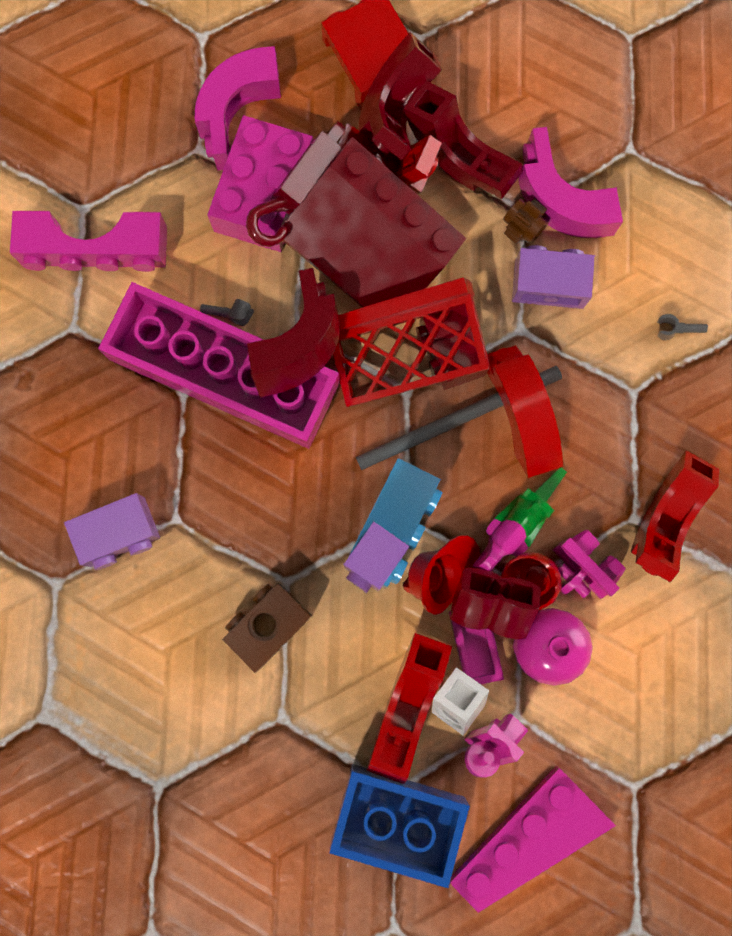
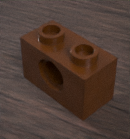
M279 583L273 588L267 584L252 599L256 606L247 615L242 611L239 612L225 626L229 633L222 640L254 673L258 672L312 617ZM264 613L270 614L276 622L275 630L269 636L261 635L256 629V620Z

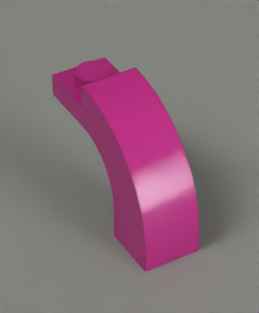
M275 46L254 48L231 56L210 73L200 89L195 105V124L200 139H205L207 157L214 158L218 171L224 169L230 153L229 126L236 112L246 104L254 101L281 98Z
M547 127L532 128L528 142L523 145V173L518 179L525 201L531 202L535 198L547 209L543 219L548 222V226L561 233L580 238L614 236L623 223L617 187L600 190H582L565 182L557 173L553 163Z

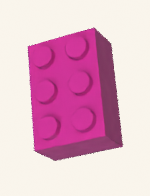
M243 115L207 214L213 231L261 246L255 243L248 235L246 228L247 215L256 205L270 200L279 185L311 144L313 136ZM273 212L263 215L258 220L260 231L267 236L275 235L291 213L288 215L286 212ZM282 241L280 244L272 247H261L282 252L285 242Z

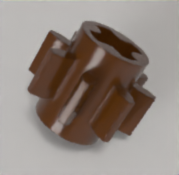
M535 198L527 203L522 199L518 200L503 218V221L508 224L504 234L516 245L523 240L531 244L548 225V222L543 219L547 209Z

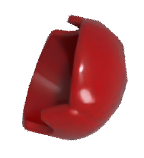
M525 552L507 562L501 574L502 578H520L541 588L539 610L553 604L562 589V577L557 565L542 553Z

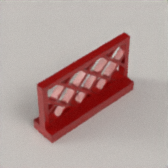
M462 277L339 314L340 335L333 356L337 372L339 373L346 407L364 404L491 369L473 299L475 296L473 286L470 280ZM465 305L468 321L462 332L459 333L444 324V321L451 309ZM442 312L438 320L430 316ZM422 317L435 323L425 343L408 334L415 320ZM406 322L402 330L395 326ZM441 327L458 337L448 356L430 347ZM390 328L399 334L389 353L373 344L380 330ZM470 329L472 331L474 341L466 337ZM371 333L367 340L361 337V335ZM355 338L364 344L355 362L344 357L341 341ZM405 338L422 347L412 366L395 357ZM463 341L476 347L479 364L464 367L453 360ZM370 348L386 357L376 376L361 367ZM427 351L444 360L437 375L431 377L417 370ZM392 361L408 370L403 382L398 386H392L382 380ZM450 364L457 368V370L446 372ZM347 365H349L350 367H352L351 370L349 371V373H348ZM357 371L372 379L373 382L365 395L354 397L351 382ZM414 374L421 378L420 380L410 382ZM379 384L386 388L376 391Z

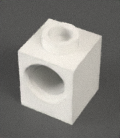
M456 667L433 698L432 713L461 735H464L484 708L489 690Z

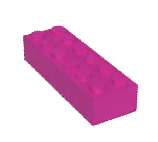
M131 282L98 348L112 362L310 449L340 384L339 373L324 366L311 379L293 389L259 397L251 375L247 343L263 339L134 282Z

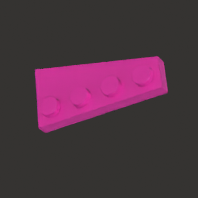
M556 766L451 876L450 884L479 913L616 825Z

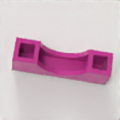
M12 211L10 254L26 269L41 271L46 266H59L68 271H79L82 267H96L102 271H117L118 267H133L137 271L150 272L154 271L155 267L166 268L167 225L160 212H123L118 223L111 231L95 239L82 240L63 233L61 225L50 211Z

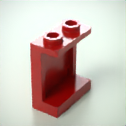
M361 0L357 5L343 12H334L321 22L322 41L326 47L331 46L352 83L355 101L360 110L380 69L396 47L408 35L390 0Z

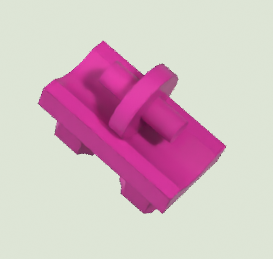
M584 530L574 537L560 542L553 549L564 562L558 568L561 576L565 579L562 583L561 592L566 595L575 589L582 598H585L592 590L600 599L606 595L611 597L618 591L619 587L616 583L626 569L611 555L607 556L599 565L589 557L599 545L598 540L589 530Z
M508 714L501 721L496 718L488 726L471 731L464 739L471 745L465 753V764L469 772L476 777L485 778L496 773L500 765L517 762L524 753L517 744L528 732L527 728L512 714Z

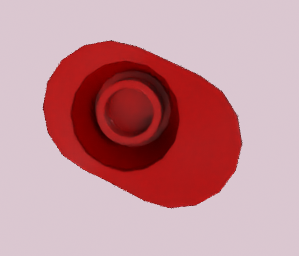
M459 535L448 541L438 551L420 553L411 563L408 577L402 584L403 589L421 600L427 612L433 615L441 614L453 601L464 568H473L472 565L480 556L479 546L476 541L468 535Z

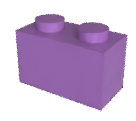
M539 245L520 249L515 260L512 302L584 309L592 298L595 255L584 254L579 249H566L562 252L547 251L546 247Z
M138 493L64 522L79 564L87 567L93 566L95 570H100L117 563L115 557L126 552H130V555L133 556L153 548L151 542L160 539L146 499Z
M373 522L343 564L345 569L349 571L346 577L347 580L366 593L371 587L379 591L410 546Z

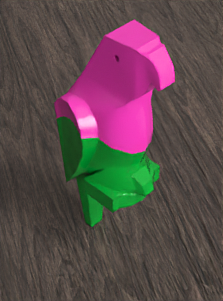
M562 467L535 492L529 488L526 489L493 519L486 530L489 535L488 545L472 565L473 568L492 571L503 557L509 555L516 557L526 552L545 523V520L555 511L547 503V500L567 473Z

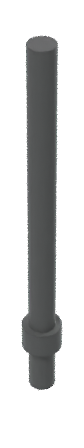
M557 366L539 373L544 386L562 379V374ZM497 392L357 456L356 460L360 469L364 470L504 406Z

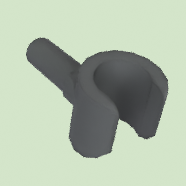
M236 299L231 309L202 304L200 307V312L204 314L228 318L239 326L248 324L254 313L251 305L241 299Z
M672 314L662 315L657 321L658 324L668 323L673 329L669 332L660 331L658 333V337L665 341L673 338L676 333H706L708 331L707 324L679 323L677 317Z

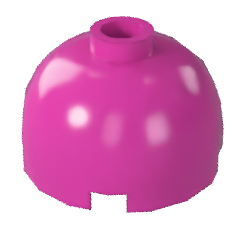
M555 608L539 610L526 639H514L513 642L514 654H516L517 662L522 671L536 682L551 686L567 684L581 676L590 664L593 650L590 633L582 621L568 611Z

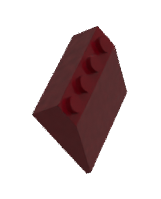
M353 137L323 172L302 203L282 225L288 230L283 241L362 308L427 288L466 240V237Z

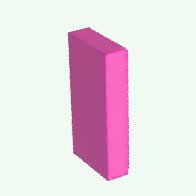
M450 619L462 672L481 685L504 680L494 633L489 629L476 630L466 628Z

